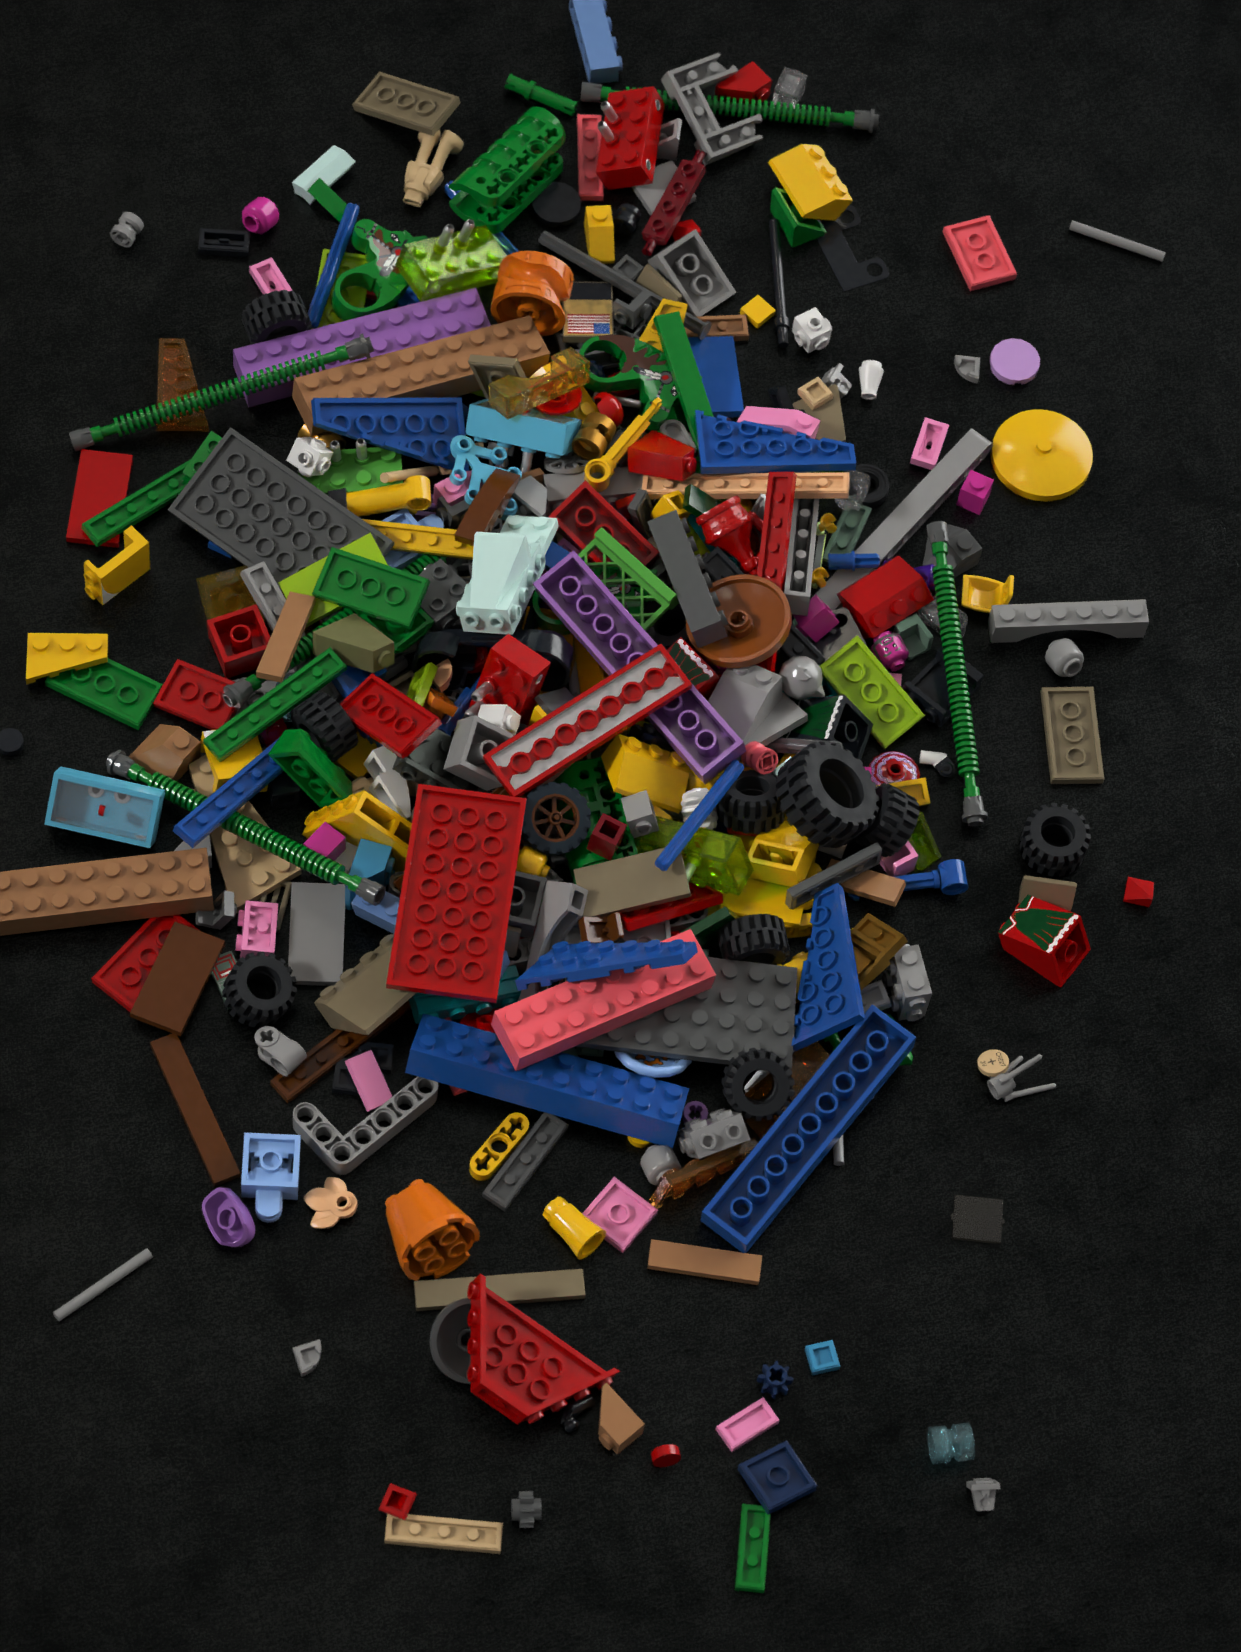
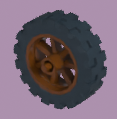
M549 782L536 787L525 797L527 800L521 837L530 847L546 855L558 856L572 851L585 840L591 826V811L586 804L587 800L579 794L576 788H571L566 783ZM551 799V813L540 804ZM556 799L567 804L560 812L557 811ZM538 809L546 815V819L535 821L536 810ZM571 809L574 821L563 819L562 815ZM546 823L548 828L543 835L539 832L536 825ZM560 823L572 826L570 832L566 836L560 826ZM553 827L556 828L560 838H548Z

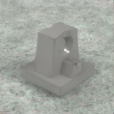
M839 363L836 367L831 368L825 373L822 381L827 387L836 384L841 399L848 393L852 384L840 373L844 366Z
M991 1478L973 1479V1481H966L967 1488L972 1492L975 1510H994L996 1489H1000V1483Z

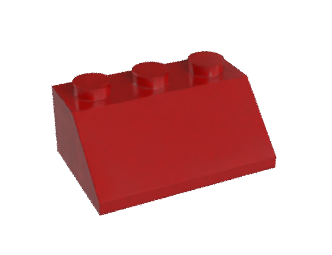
M900 556L894 557L837 593L843 607L849 609L864 639L875 638L934 600L923 577Z

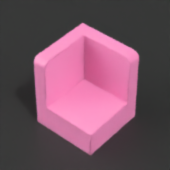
M907 841L901 850L895 852L894 855L890 857L881 856L880 865L889 876L905 875L915 869L919 855L910 842Z

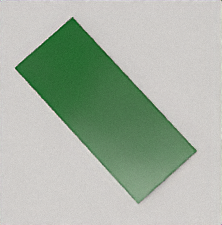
M318 178L307 191L333 217L341 222L347 204L323 180Z

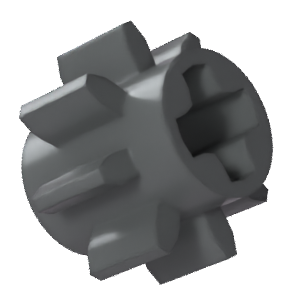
M519 1491L518 1499H511L512 1521H519L520 1528H534V1520H541V1498H534L533 1491Z

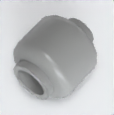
M1063 638L1055 640L1049 645L1045 659L1058 676L1071 677L1082 669L1084 656L1072 640Z
M666 1145L650 1146L640 1161L648 1181L660 1187L673 1184L681 1171L680 1163L673 1149Z

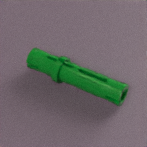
M510 74L506 81L508 84H505V89L523 95L526 100L533 99L570 116H573L577 109L575 108V106H578L577 101L536 85L535 81L531 80L528 82L513 74Z

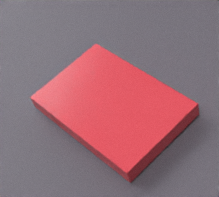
M990 215L943 228V234L970 291L1016 279L1017 273Z

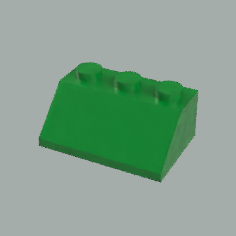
M302 729L285 730L268 753L319 807L329 806L337 800H343L353 794L352 782L345 775V771L338 765H335L328 758L327 752L317 747L311 740V736Z

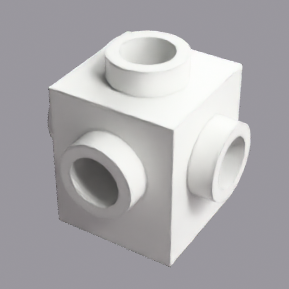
M816 307L794 317L792 332L798 345L803 346L807 353L816 349L821 350L828 345L832 326L827 318H823Z
M299 437L296 438L286 461L297 467V471L306 477L323 475L331 465L330 459L334 452L326 448L327 444L320 439Z

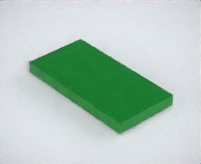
M331 547L312 595L315 598L411 630L430 581L427 578Z
M109 658L106 663L81 670H67L60 672L59 676L52 678L48 676L45 680L46 687L137 730L140 729L152 710L153 702L163 684Z

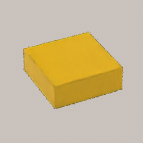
M759 295L740 308V314L746 315L747 320L757 329L772 318L776 312Z

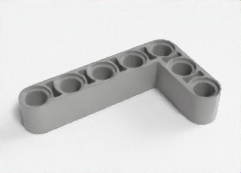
M417 1076L344 1136L314 1105L307 1102L300 1103L293 1110V1129L298 1135H301L302 1140L334 1173L345 1175L350 1173L434 1105L438 1097V1082ZM427 1087L432 1092L425 1094L420 1092L419 1089ZM407 1104L411 1106V1109L401 1110L398 1106ZM302 1116H308L312 1120L304 1123L301 1122L299 1118ZM380 1121H387L391 1125L388 1127H380L378 1123ZM325 1135L328 1136L330 1140L326 1142H321L317 1138L319 1136ZM367 1138L370 1142L359 1144L357 1139ZM346 1155L349 1159L338 1161L336 1156Z

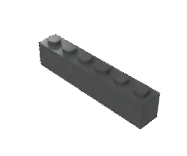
M677 510L647 521L697 647L701 648L727 637L724 626L728 625L723 610L717 611L716 607L721 606L716 592L710 593L709 591L713 585L708 573L702 574L701 570L706 568L701 555L695 556L694 554L698 548L693 536L687 537L686 535L691 532L686 519H680Z

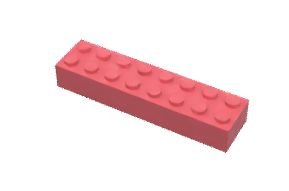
M689 929L660 941L671 942L682 939L684 942H696L698 952L685 964L657 969L650 968L649 964L636 969L632 973H624L623 969L611 970V975L575 982L565 981L494 1011L491 1025L515 1071L711 989L716 973L692 930Z

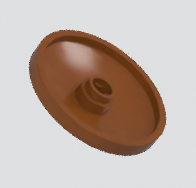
M742 574L717 580L712 583L713 587L709 589L710 593L716 592L721 606L716 607L717 611L723 610L728 625L724 626L727 637L698 648L686 620V631L691 646L702 659L723 668H744L766 660L779 650L789 635L792 614L785 594L775 583L760 576Z

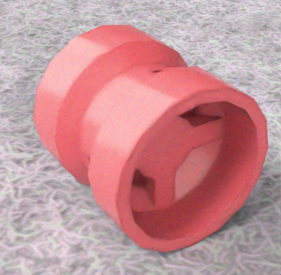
M752 741L745 746L746 752L741 755V759L746 766L763 775L774 771L778 764V755L774 750L765 747L757 741Z

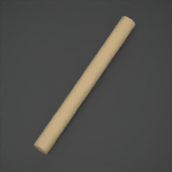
M434 465L384 472L380 475V480L383 483L406 480L408 477L415 475L425 477L436 476L439 473V468Z

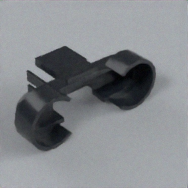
M530 606L524 629H516L511 636L551 662L540 691L550 692L561 689L567 685L571 678L575 663V651L561 634L551 630H538L536 618H534L533 606ZM442 629L430 632L421 637L417 644L412 660V671L415 673L430 662L437 665L448 658L452 665L453 675L449 682L450 685L445 691L456 690L464 685L468 671H474L478 657L477 647H493L507 634L463 632V629ZM432 683L431 688L434 689V688H436V687H435V685Z

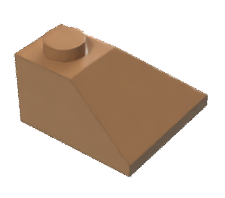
M159 724L129 757L152 775L155 772H160L178 781L189 770L188 765L201 757V741L180 726Z

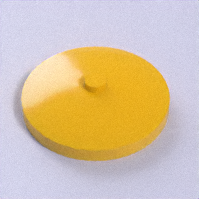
M1027 410L1011 416L998 428L992 442L991 463L997 477L1012 492L1035 501H1055L1075 493L1085 483L1092 466V447L1085 432L1068 417L1053 411Z

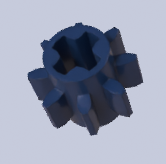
M775 1361L774 1365L770 1367L764 1364L762 1372L765 1375L760 1374L757 1378V1382L763 1383L761 1393L767 1392L772 1394L773 1399L779 1393L786 1396L788 1393L786 1385H792L793 1378L787 1377L789 1366L783 1368L778 1364V1361Z

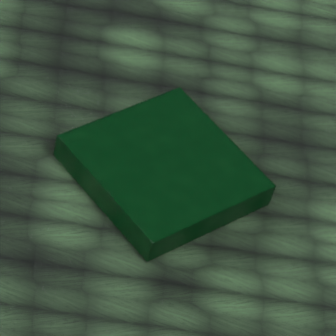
M724 906L682 932L691 929L701 948L705 949L718 941L717 934L720 928L740 917Z

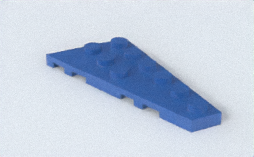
M313 398L311 400L313 426L356 440L362 438L368 444L449 470L454 469L455 458L451 454L450 443L458 435L466 436L462 398ZM467 461L465 462L464 466L465 471H469V464L467 463Z
M695 410L701 474L856 470L854 444L828 438L816 440L807 438L805 433L797 432L796 435L784 433L782 428L745 420L738 423L727 420V416L718 415L715 418L704 415V411Z
M839 883L825 888L814 895L810 919L813 927L811 938H807L806 948L809 951L807 960L803 961L797 997L800 1005L798 1015H795L794 1020L796 1029L791 1044L794 1051L865 1020L844 889Z
M682 939L671 942L651 940L644 943H637L636 940L614 943L609 940L602 943L583 941L578 944H568V942L562 941L554 944L550 951L540 956L535 964L515 980L519 991L527 989L530 983L540 982L541 987L550 986L553 982L566 978L568 982L610 976L611 970L623 969L624 973H632L636 969L649 964L652 969L682 965L690 960L698 952L696 942H684Z

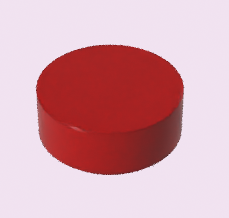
M673 1444L659 1446L651 1452L653 1465L656 1467L671 1466L681 1460L679 1447Z

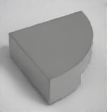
M955 355L954 364L957 372L964 379L978 383L980 358Z
M320 1339L293 1348L302 1377L312 1372L319 1363L321 1357Z

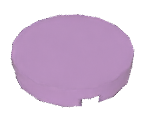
M1011 338L1002 340L995 345L991 352V371L1000 381L1006 384H1026L1036 376L1040 366V357L1037 350L1030 343L1022 339Z

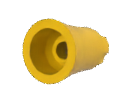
M561 1196L552 1200L544 1209L542 1214L544 1218L550 1222V1226L568 1244L579 1260L586 1258L594 1252L605 1238L606 1231L593 1223L573 1204L568 1203Z

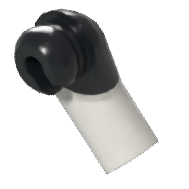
M921 750L919 763L933 765L939 774L944 777H949L954 773L955 766L945 753Z

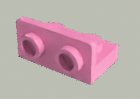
M245 901L244 910H239L237 922V926H242V935L237 934L235 951H240V958H245L247 954L252 952L255 956L258 952H265V956L275 953L278 903Z

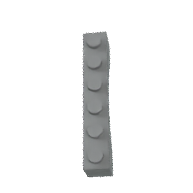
M1146 599L992 605L988 618L991 643L1018 642L1035 635L1064 630H1088L1109 634L1116 638L1144 637L1149 624Z
M547 880L525 971L535 964L540 956L550 951L554 944L562 942L572 927L582 918L588 895L587 889L574 883ZM540 982L530 983L527 989L521 990L518 1001L549 989L551 985L541 987Z

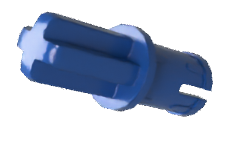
M854 551L845 554L828 553V570L852 569V572H855V568H878L880 565V556L877 553L855 554Z

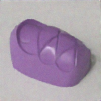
M216 1188L204 1198L202 1211L212 1235L219 1244L242 1247L255 1237V1223L248 1208L230 1188Z

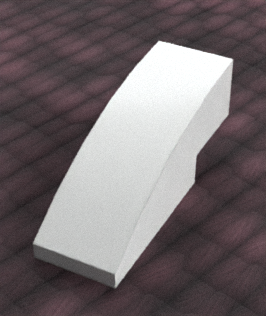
M384 746L371 751L363 763L374 780L369 790L376 799L406 820H409L411 808L406 779L392 769L397 756Z

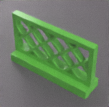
M602 527L594 534L595 538L578 554L589 568H603V580L601 581L606 587L607 585L622 584V597L616 598L619 602H622L625 609V602L640 601L641 613L631 615L634 619H641V627L645 631L654 625L669 609L673 610L679 604L677 594ZM595 548L603 553V562L588 563V555ZM607 567L620 568L622 570V579L607 580ZM625 574L631 579H625ZM625 584H637L640 586V596H625ZM644 601H656L661 605L655 613H644Z

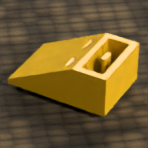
M785 814L782 824H779V827L771 829L769 832H760L754 839L745 860L749 874L753 879L793 887L805 880L818 850L819 843L813 844L808 841L806 836H801L797 833V829L794 825L791 826L787 821L788 817Z

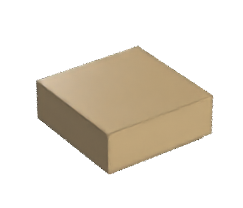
M819 377L798 388L797 392L812 411L832 400L834 395Z

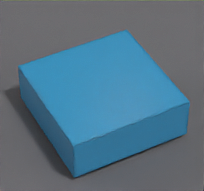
M833 1340L805 1346L812 1375L840 1369Z

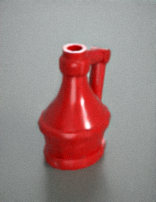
M738 495L720 503L696 518V523L702 526L705 544L715 548L718 546L722 551L733 556L740 563V570L744 574L757 575L760 551L756 556L753 555L750 535L752 525L762 534L763 520L755 512H748L740 504L741 500Z

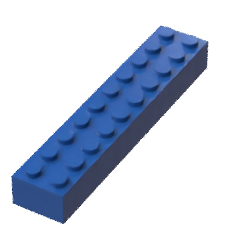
M873 1004L864 1013L865 1020L855 1024L702 1211L701 1222L742 1253L748 1252L914 1048L916 1036Z
M425 1013L422 1015L413 1040L405 1073L658 1145H666L672 1149L689 1092V1088L562 1052L515 1071L495 1033Z

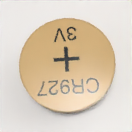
M988 1050L978 1057V1069L986 1076L996 1077L1001 1073L1004 1074L1009 1068V1058L1000 1050Z

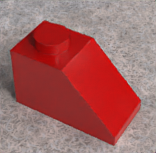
M752 61L738 70L736 74L718 83L715 95L718 96V101H720V96H724V101H726V97H730V102H732L733 97H736L737 103L739 98H743L742 103H745V98L749 99V104H751L752 99H755L756 104L758 100L763 102L769 97L772 80Z

